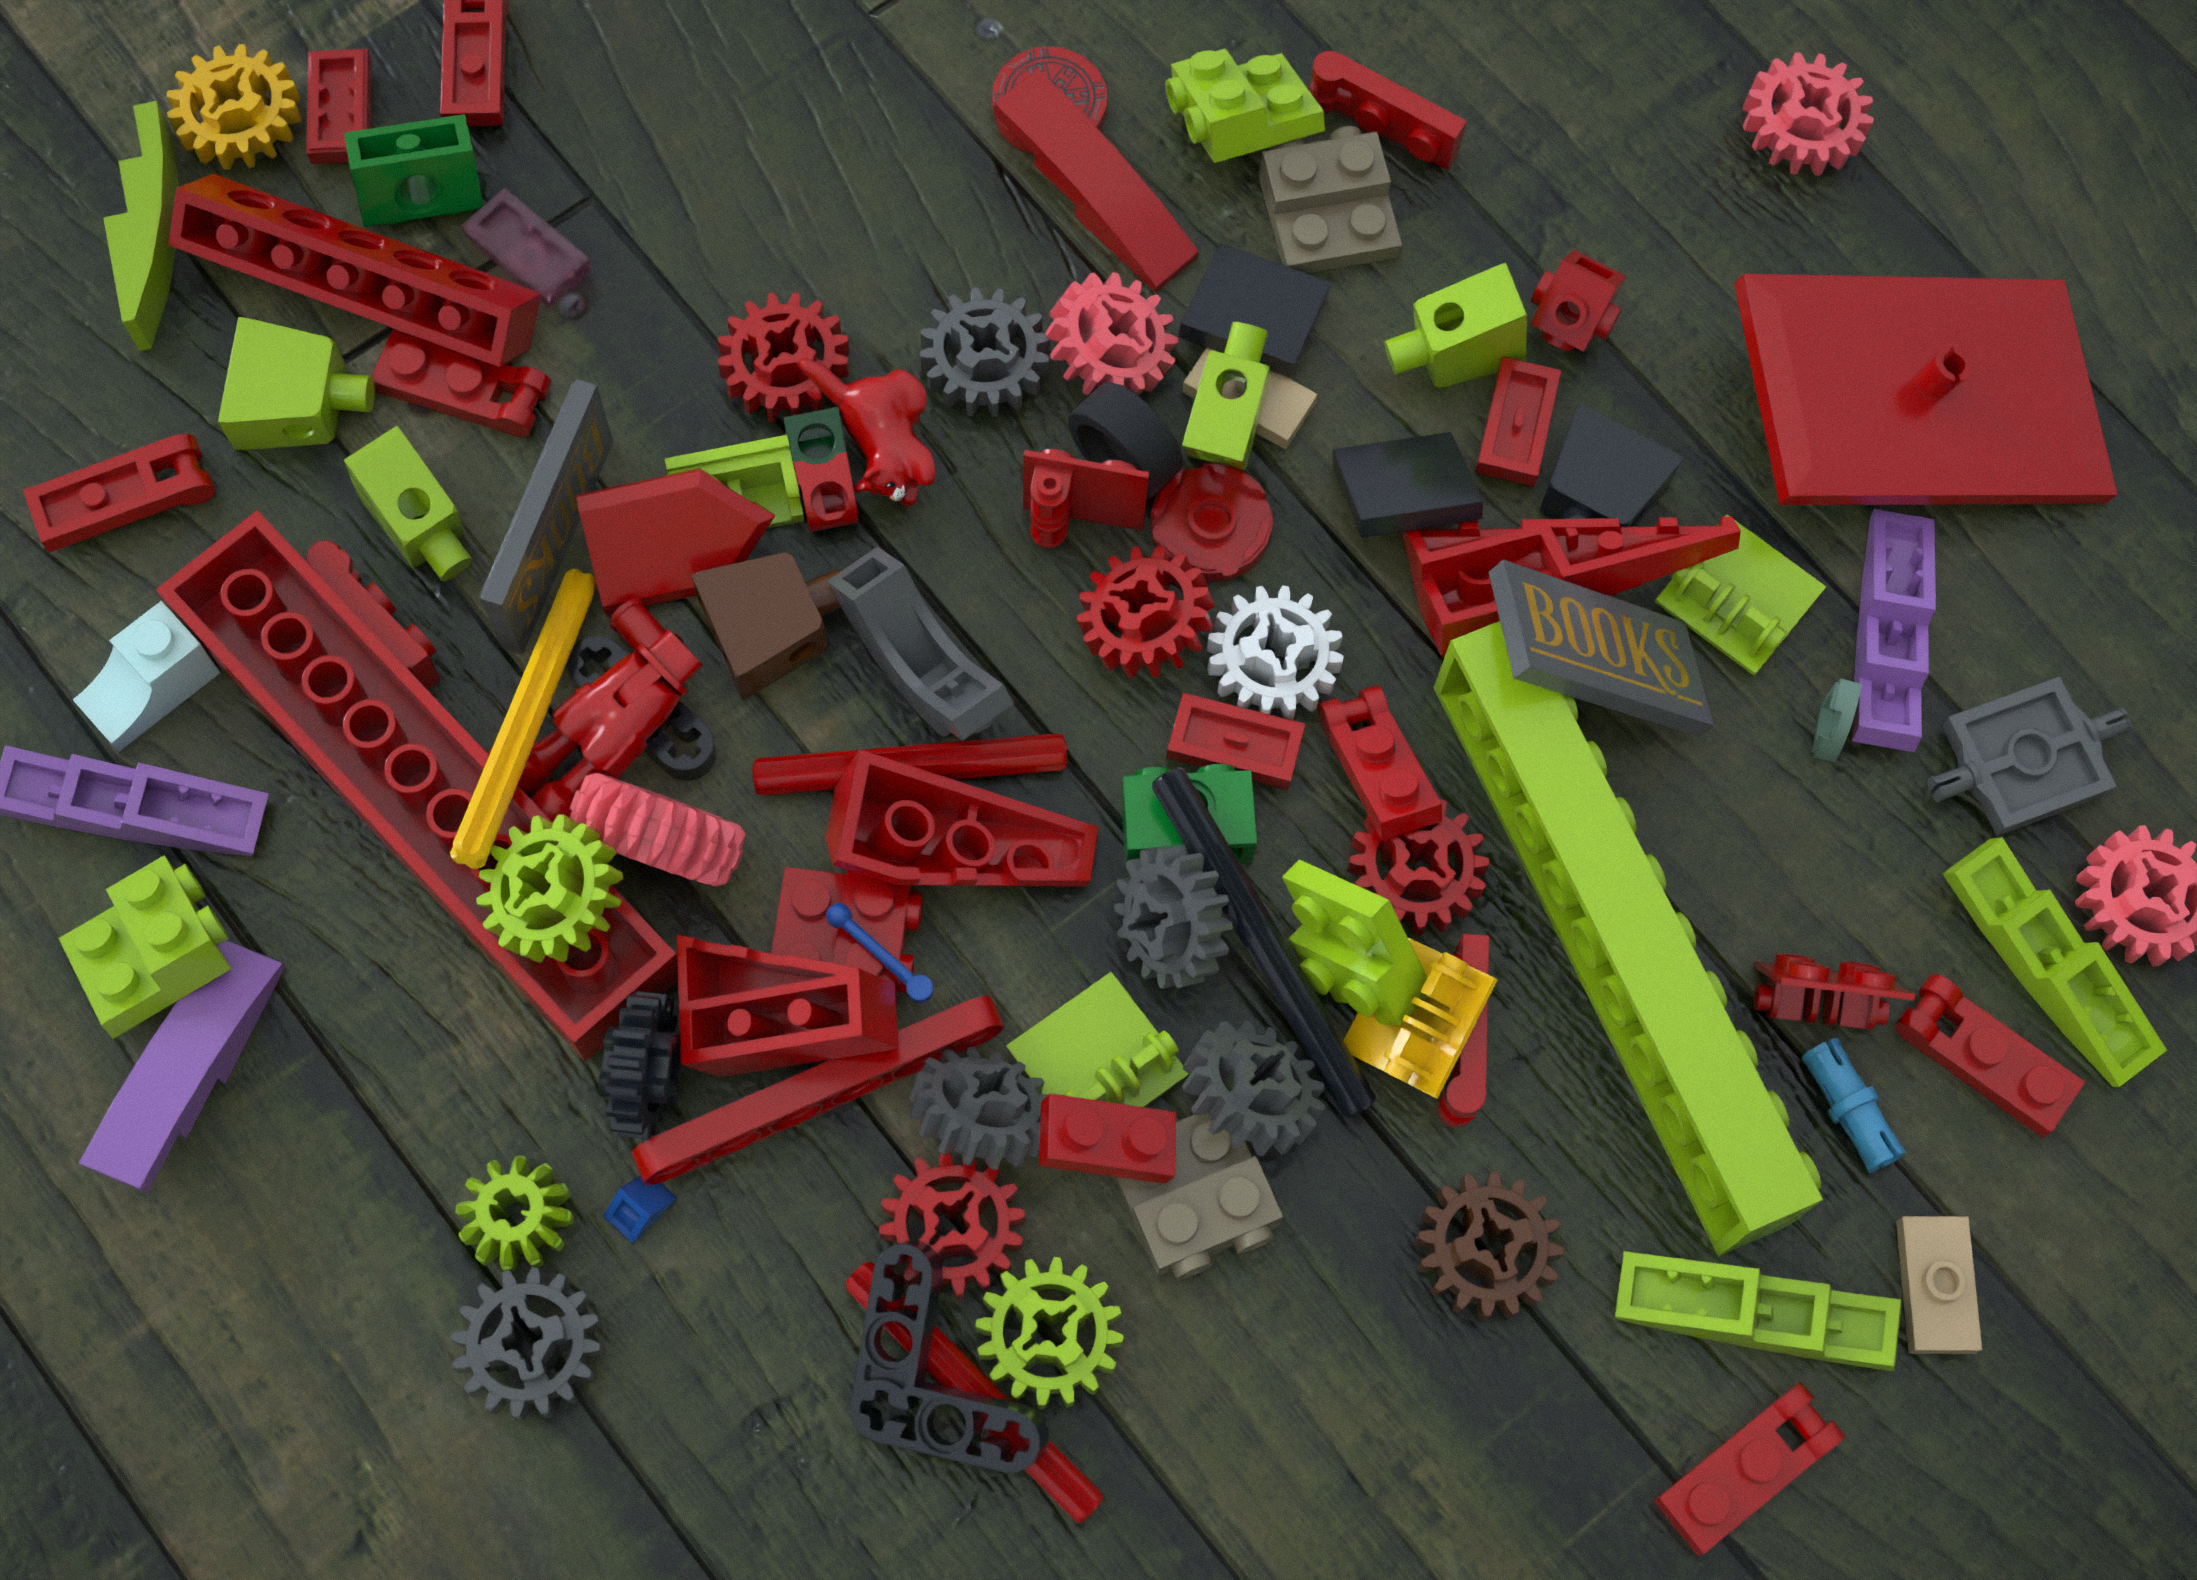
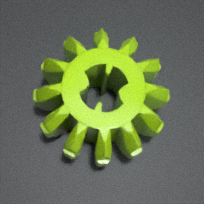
M517 1155L512 1162L510 1174H506L497 1160L489 1161L487 1171L492 1180L484 1185L477 1178L471 1177L467 1179L465 1186L477 1197V1200L464 1201L456 1205L457 1215L460 1218L472 1221L459 1232V1237L465 1245L479 1243L475 1258L483 1265H488L500 1255L501 1268L504 1271L510 1270L514 1273L518 1267L520 1255L524 1254L532 1267L539 1268L543 1265V1257L538 1248L543 1243L556 1251H560L565 1245L561 1237L552 1229L553 1227H567L573 1224L574 1215L571 1211L558 1207L566 1202L571 1193L564 1183L551 1185L555 1173L546 1163L538 1166L530 1173L529 1161L525 1156ZM514 1202H519L525 1209L521 1211L525 1220L518 1226L512 1227L506 1219H501V1217L509 1218V1214L505 1211L506 1207Z

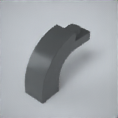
M878 546L827 581L847 619L877 664L914 710L943 738L953 733L963 741L971 734L988 728L999 714L1014 704L1004 684L970 661L946 635L926 606L905 565Z

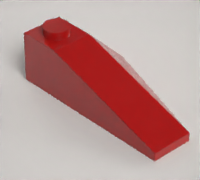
M859 749L836 784L825 841L833 866L894 885L1087 886L1091 881L1099 827Z

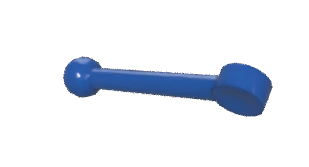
M835 903L828 908L826 920L829 925L834 928H843L901 980L907 986V994L911 1001L922 1004L931 999L933 996L931 980L925 975H913L852 919L851 910L847 905Z

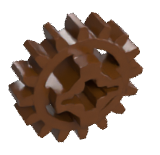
M1497 1171L1490 1173L1484 1187H1479L1477 1180L1471 1173L1465 1174L1460 1181L1461 1194L1458 1195L1454 1189L1447 1185L1438 1192L1437 1198L1444 1210L1434 1206H1427L1421 1215V1219L1433 1227V1230L1421 1231L1415 1237V1245L1424 1249H1430V1255L1421 1260L1417 1266L1420 1273L1436 1271L1439 1279L1430 1292L1434 1297L1444 1294L1448 1290L1454 1293L1456 1297L1453 1301L1452 1311L1457 1314L1470 1302L1477 1304L1479 1321H1487L1491 1317L1495 1305L1500 1306L1502 1313L1507 1319L1514 1318L1519 1313V1297L1531 1307L1535 1306L1543 1298L1535 1282L1551 1286L1559 1276L1553 1268L1546 1265V1262L1559 1260L1564 1255L1563 1246L1550 1243L1548 1237L1560 1228L1559 1219L1542 1220L1539 1212L1544 1208L1548 1200L1544 1195L1534 1198L1530 1202L1523 1198L1526 1181L1521 1178L1508 1190L1501 1188V1177ZM1495 1205L1507 1209L1519 1220L1514 1221L1497 1212ZM1462 1211L1463 1217L1461 1222L1464 1233L1462 1237L1446 1244L1448 1225L1451 1219L1458 1212ZM1483 1234H1485L1489 1242L1500 1241L1503 1246L1502 1250L1496 1255L1495 1260L1489 1250L1478 1251L1475 1246ZM1532 1248V1257L1528 1271L1517 1282L1515 1276L1518 1274L1514 1261L1518 1254ZM1465 1271L1482 1280L1484 1288L1470 1283L1458 1272Z

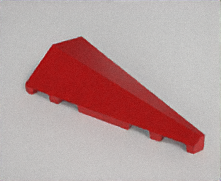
M1677 517L1659 518L1656 526L1621 527L1619 518L1525 519L1521 521L1519 528L1480 529L1478 520L1459 523L1458 529H1417L1402 532L1420 613L1441 658L1445 657L1451 640L1500 621L1489 571L1503 560L1612 596L1739 548L1741 530L1733 517H1721L1718 526H1678Z

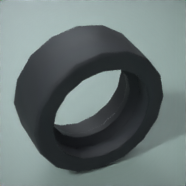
M1104 383L1068 416V428L1072 438L1087 461L1103 463L1108 460H1119L1133 465L1137 470L1149 472L1147 500L1152 498L1182 469L1183 456L1179 444L1166 423L1136 393L1120 384Z

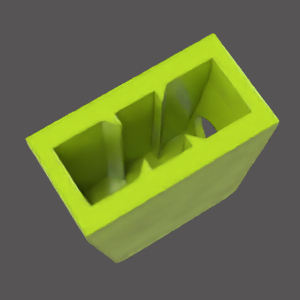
M1503 263L1418 299L1413 304L1415 330L1384 341L1386 354L1395 375L1426 365L1433 385L1443 388L1498 373L1502 356L1526 362L1527 314L1507 264Z
M238 317L218 423L233 449L251 450L328 444L335 437L339 410L372 411L375 399L373 377L371 375L346 374V364L334 340L322 335L250 318Z
M1232 322L1224 353L1209 350L1182 443V447L1188 457L1211 463L1218 462L1246 472L1271 377L1270 366L1260 363L1268 334L1267 330L1246 323ZM1230 380L1241 381L1245 384L1242 396L1237 399L1224 398L1221 396L1224 384Z
M398 426L390 429L344 459L357 496L412 568L419 566L427 560L441 581L450 580L468 568L473 559L458 540L464 534L459 513Z

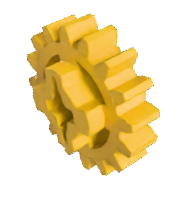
M239 44L233 56H226L221 46H216L213 50L214 59L208 62L198 55L193 56L191 59L196 70L192 74L177 71L175 77L181 90L167 91L166 95L172 107V110L167 112V117L186 152L194 149L200 162L203 164H207L217 155L223 169L230 170L234 159L241 157L248 168L255 167V154L261 151L273 159L277 156L273 146L277 139L291 143L294 137L288 124L301 122L302 117L296 103L301 101V98L283 62L273 64L268 51L264 49L258 52L254 58H251L245 44ZM267 89L272 95L270 107L266 105L268 103L265 95ZM199 107L202 108L199 111L203 118V122L201 124H199L197 121Z

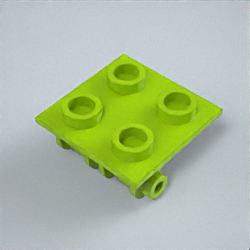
M1735 520L1741 530L1739 548L1674 572L1671 582L1654 602L1676 619L1685 622L1687 627L1755 676L1827 586Z
M1112 972L1102 977L1006 1045V1048L1017 1063L1021 1062L1026 1065L1024 1072L1029 1079H1043L1045 1083L1041 1094L1046 1095L1051 1093L1146 1107L1189 1076L1183 1070L1182 1063L1175 1055L1179 1052V1049L1174 1040L1166 1031L1163 1030L1160 1033L1156 1031Z

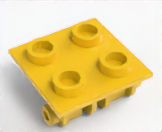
M1408 938L1427 976L1420 992L1428 997L1424 1001L1413 997L1411 1003L1418 1007L1410 1016H1403L1402 1021L1404 1022L1400 1026L1382 1025L1376 1020L1374 1014L1366 1017L1357 1013L1343 1041L1354 1057L1438 1099L1498 979L1468 966L1466 962L1446 952L1440 953Z

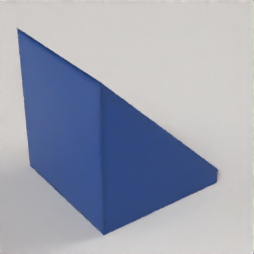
M641 1176L619 1189L603 1216L633 1244L677 1198L661 1183L650 1186L644 1185Z

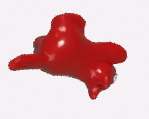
M808 358L801 359L798 362L800 370L834 404L839 406V413L847 433L864 453L867 468L863 478L854 485V491L856 493L869 491L875 495L887 496L894 501H900L906 507H913L917 501L918 484L922 486L932 485L935 478L934 460L931 451L916 437L912 430L914 424L919 421L920 415L926 406V391L923 384L917 377L902 369H895L884 376L864 377L845 384L824 364Z

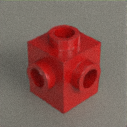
M1573 249L1562 259L1555 274L1547 270L1539 281L1530 300V303L1538 306L1530 324L1543 331L1541 337L1549 344L1565 351H1573L1574 348H1577L1584 352L1596 337L1605 341L1612 331L1622 311L1621 307L1613 303L1627 276Z

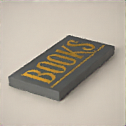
M579 379L572 382L479 596L502 648L522 655L581 519L576 494L593 491L613 444V438L596 384Z
M1506 560L1501 561L1489 571L1514 679L1698 737L1714 726L1685 622Z

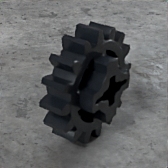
M636 991L635 995L629 994L627 997V1007H621L619 1011L620 1027L609 1026L603 1040L604 1055L602 1070L598 1078V1089L600 1096L610 1097L606 1115L612 1117L611 1132H617L619 1137L648 1140L650 1135L656 1136L658 1121L663 1122L665 1118V1104L675 1105L679 1098L682 1072L680 1034L674 1033L678 1020L677 1016L672 1015L674 1001L668 1000L667 994Z

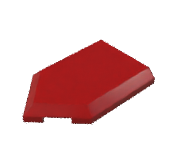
M700 468L576 494L578 510L605 615L613 614L622 604L635 598L640 599L645 606L695 596L696 592L691 577L692 574L746 561L775 517L774 513L756 502H751Z

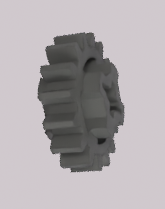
M977 287L972 288L971 301L963 303L954 294L949 296L948 314L941 310H932L930 313L932 328L921 330V348L924 350L919 351L920 366L922 371H928L927 383L930 391L944 388V405L951 407L961 399L966 401V413L968 416L973 417L979 405H987L991 416L998 417L1000 403L1007 401L1015 410L1022 408V391L1037 396L1040 392L1039 376H1048L1050 357L1047 354L1050 353V339L1046 337V333H1041L1043 317L1040 313L1025 317L1026 300L1020 297L1011 305L1004 303V289L997 288L992 299L985 300ZM1016 337L1021 340L1025 348L1024 359L1019 356V348L1014 345ZM947 346L952 348V356L956 358V365L953 368L945 356Z
M1182 844L1140 851V858L1128 860L1126 867L1130 877L1118 879L1117 882L1118 888L1125 895L1124 902L1114 904V911L1124 916L1122 919L1123 926L1117 931L1118 937L1127 938L1132 944L1127 954L1128 960L1131 962L1141 959L1143 961L1141 976L1145 980L1157 977L1159 988L1163 989L1173 986L1182 988L1205 982L1204 976L1216 974L1220 970L1215 957L1228 955L1229 952L1228 946L1220 938L1222 931L1232 929V922L1221 917L1223 914L1222 907L1229 902L1228 895H1218L1213 888L1217 883L1219 874L1216 870L1203 873L1204 856L1201 853L1188 855L1186 845Z
M1244 1020L1237 1031L1230 1023L1223 1021L1214 1033L1210 1030L1204 1032L1183 1065V1070L1190 1074L1182 1085L1183 1091L1199 1097L1191 1110L1195 1115L1209 1114L1213 1121L1208 1131L1215 1135L1223 1129L1231 1134V1146L1237 1150L1246 1140L1252 1142L1258 1156H1264L1271 1145L1281 1155L1286 1154L1294 1143L1301 1145L1317 1125L1316 1120L1325 1109V1105L1317 1099L1325 1089L1324 1083L1309 1079L1308 1077L1316 1065L1312 1060L1299 1061L1294 1056L1298 1048V1044L1295 1041L1288 1042L1285 1045L1276 1042V1029L1269 1027L1263 1035L1256 1033L1250 1020Z
M968 1047L964 1058H960L952 1050L946 1049L943 1051L940 1061L929 1057L925 1061L922 1072H918L909 1100L913 1101L909 1115L911 1119L923 1121L919 1132L922 1138L939 1137L942 1141L938 1151L946 1154L953 1150L962 1154L963 1164L970 1166L974 1162L975 1157L985 1158L987 1165L992 1170H998L1001 1159L1006 1158L1014 1166L1020 1167L1023 1165L1026 1154L1035 1158L1039 1156L1041 1101L1048 1096L1041 1094L1045 1083L1043 1079H1026L1022 1075L1025 1064L1019 1062L1011 1065L1002 1061L1001 1053L996 1051L990 1056V1059H984L980 1057L974 1047Z
M531 1267L526 1283L520 1284L513 1273L507 1270L502 1273L503 1289L495 1293L483 1283L477 1287L479 1295L484 1301L479 1309L472 1306H461L459 1312L470 1322L468 1331L461 1330L451 1333L450 1340L456 1345L465 1348L467 1354L459 1356L452 1361L453 1369L458 1373L473 1372L474 1376L468 1380L463 1388L472 1398L480 1396L488 1390L490 1391L484 1407L489 1412L497 1415L506 1403L509 1402L512 1417L517 1421H525L529 1406L536 1405L540 1413L547 1419L553 1417L554 1406L552 1399L561 1396L564 1400L574 1405L579 1400L575 1390L572 1388L573 1383L577 1379L593 1383L596 1379V1375L585 1365L587 1357L604 1355V1347L600 1343L588 1339V1334L600 1329L602 1322L597 1314L581 1316V1313L587 1308L591 1300L583 1290L573 1293L567 1298L566 1295L569 1290L570 1281L564 1275L559 1273L549 1286H546L543 1272L537 1267ZM530 1300H539L553 1304L561 1309L566 1316L559 1317L555 1315L545 1319L536 1314ZM502 1312L503 1319L494 1335L485 1338L491 1323ZM522 1321L538 1338H543L533 1344L534 1355L531 1356L534 1368L517 1350H513L523 1344L522 1333L525 1331ZM571 1349L566 1364L553 1377L552 1369L561 1353ZM511 1369L519 1373L525 1389L507 1387L497 1382L490 1372L496 1370L500 1373Z

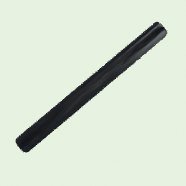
M1176 767L1160 775L1153 781L1152 790L1189 853H1201L1204 856L1203 873L1216 870L1219 874L1217 883L1213 888L1218 895H1228L1229 902L1222 907L1225 915L1232 922V927L1310 1060L1316 1065L1315 1068L1339 1110L1346 1117L1355 1116L1366 1110L1376 1101V1095L1185 769Z

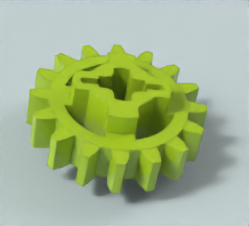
M558 814L553 823L538 815L532 817L531 833L529 834L515 826L509 829L512 845L507 850L499 846H492L490 852L498 861L495 870H480L478 876L490 883L491 888L489 892L480 895L476 900L477 905L493 912L483 922V926L486 930L500 936L498 942L500 946L516 954L520 953V955L535 962L541 963L545 955L563 962L567 961L569 944L585 952L591 948L587 933L592 928L604 932L608 931L610 925L601 915L605 907H620L621 900L609 893V886L621 881L623 873L607 864L616 855L614 848L599 840L601 835L599 832L582 822L579 824L565 815Z
M1061 1257L1053 1258L1049 1272L1040 1273L1033 1259L1025 1261L1024 1279L1018 1281L1007 1271L1001 1274V1283L1006 1292L1002 1297L986 1292L984 1295L983 1304L994 1315L993 1318L984 1317L976 1319V1332L991 1336L992 1341L986 1342L977 1348L979 1360H997L998 1364L989 1375L990 1381L995 1385L1009 1377L1014 1382L1011 1400L1018 1402L1025 1395L1026 1391L1030 1390L1036 1392L1038 1409L1045 1410L1050 1394L1059 1393L1062 1402L1068 1408L1074 1404L1073 1388L1081 1385L1091 1395L1098 1391L1099 1385L1096 1377L1093 1375L1096 1369L1104 1373H1113L1116 1362L1104 1353L1105 1348L1114 1349L1122 1347L1123 1334L1108 1330L1107 1325L1114 1323L1121 1317V1310L1119 1306L1102 1307L1100 1302L1108 1293L1109 1286L1104 1281L1092 1288L1087 1287L1085 1281L1088 1267L1083 1264L1073 1272L1072 1276L1062 1274ZM1047 1289L1059 1290L1070 1294V1296L1064 1301L1042 1299L1036 1291ZM1011 1309H1013L1016 1317L1022 1323L1021 1336L1012 1342V1346L1006 1349L1003 1329L1006 1318ZM1091 1317L1095 1328V1343L1087 1358L1083 1354L1084 1350L1076 1342L1077 1330L1085 1325L1086 1320ZM1043 1320L1047 1325L1053 1326L1059 1321L1063 1323L1067 1320L1061 1332L1062 1344L1056 1347L1053 1342L1047 1340L1040 1345L1036 1343L1032 1346V1343L1037 1338L1038 1326L1036 1322ZM1036 1364L1056 1366L1063 1376L1052 1378L1040 1377L1027 1371Z

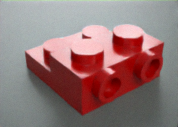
M784 867L771 953L860 968L895 983L897 1007L898 993H907V986L843 928L830 926L826 920V912L835 903L847 905L851 910L852 919L913 974L915 955L904 954L907 931H919L923 893L913 892V885H894L846 870V874Z

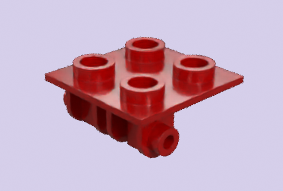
M1045 449L1041 452L1024 450L1023 509L1030 510V535L1032 540L1044 548L1057 547L1066 538L1070 518L1143 531L1149 472L1137 470L1133 465L1119 460L1097 463L1075 459L1073 455L1058 449Z
M1775 953L1774 963L1754 962V968L1768 976L1767 985L1757 984L1754 1009L1765 1011L1767 1018L1801 1021L1803 1009L1804 1021L1806 1023H1814L1818 1015L1821 990L1823 989L1825 990L1823 1001V1022L1825 1025L1833 1026L1837 1019L1839 1026L1872 1031L1875 1025L1885 1026L1889 1017L1888 1000L1880 999V997L1915 1000L1914 993L1895 984L1896 975L1879 971L1880 967L1876 965L1840 961L1839 971H1831L1829 966L1816 964L1814 958L1787 953Z

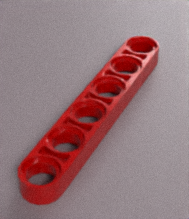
M980 996L898 1030V1049L829 1060L658 1134L638 1145L632 1150L631 1155L644 1185L650 1186L667 1182L922 1071L925 1061L929 1057L940 1061L943 1051L946 1049H950L958 1055L967 1051L968 1047H977L1000 1034L1005 1028L1004 1022L991 996Z

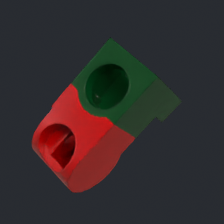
M838 407L783 417L785 434L788 437L797 484L801 491L810 533L859 523Z

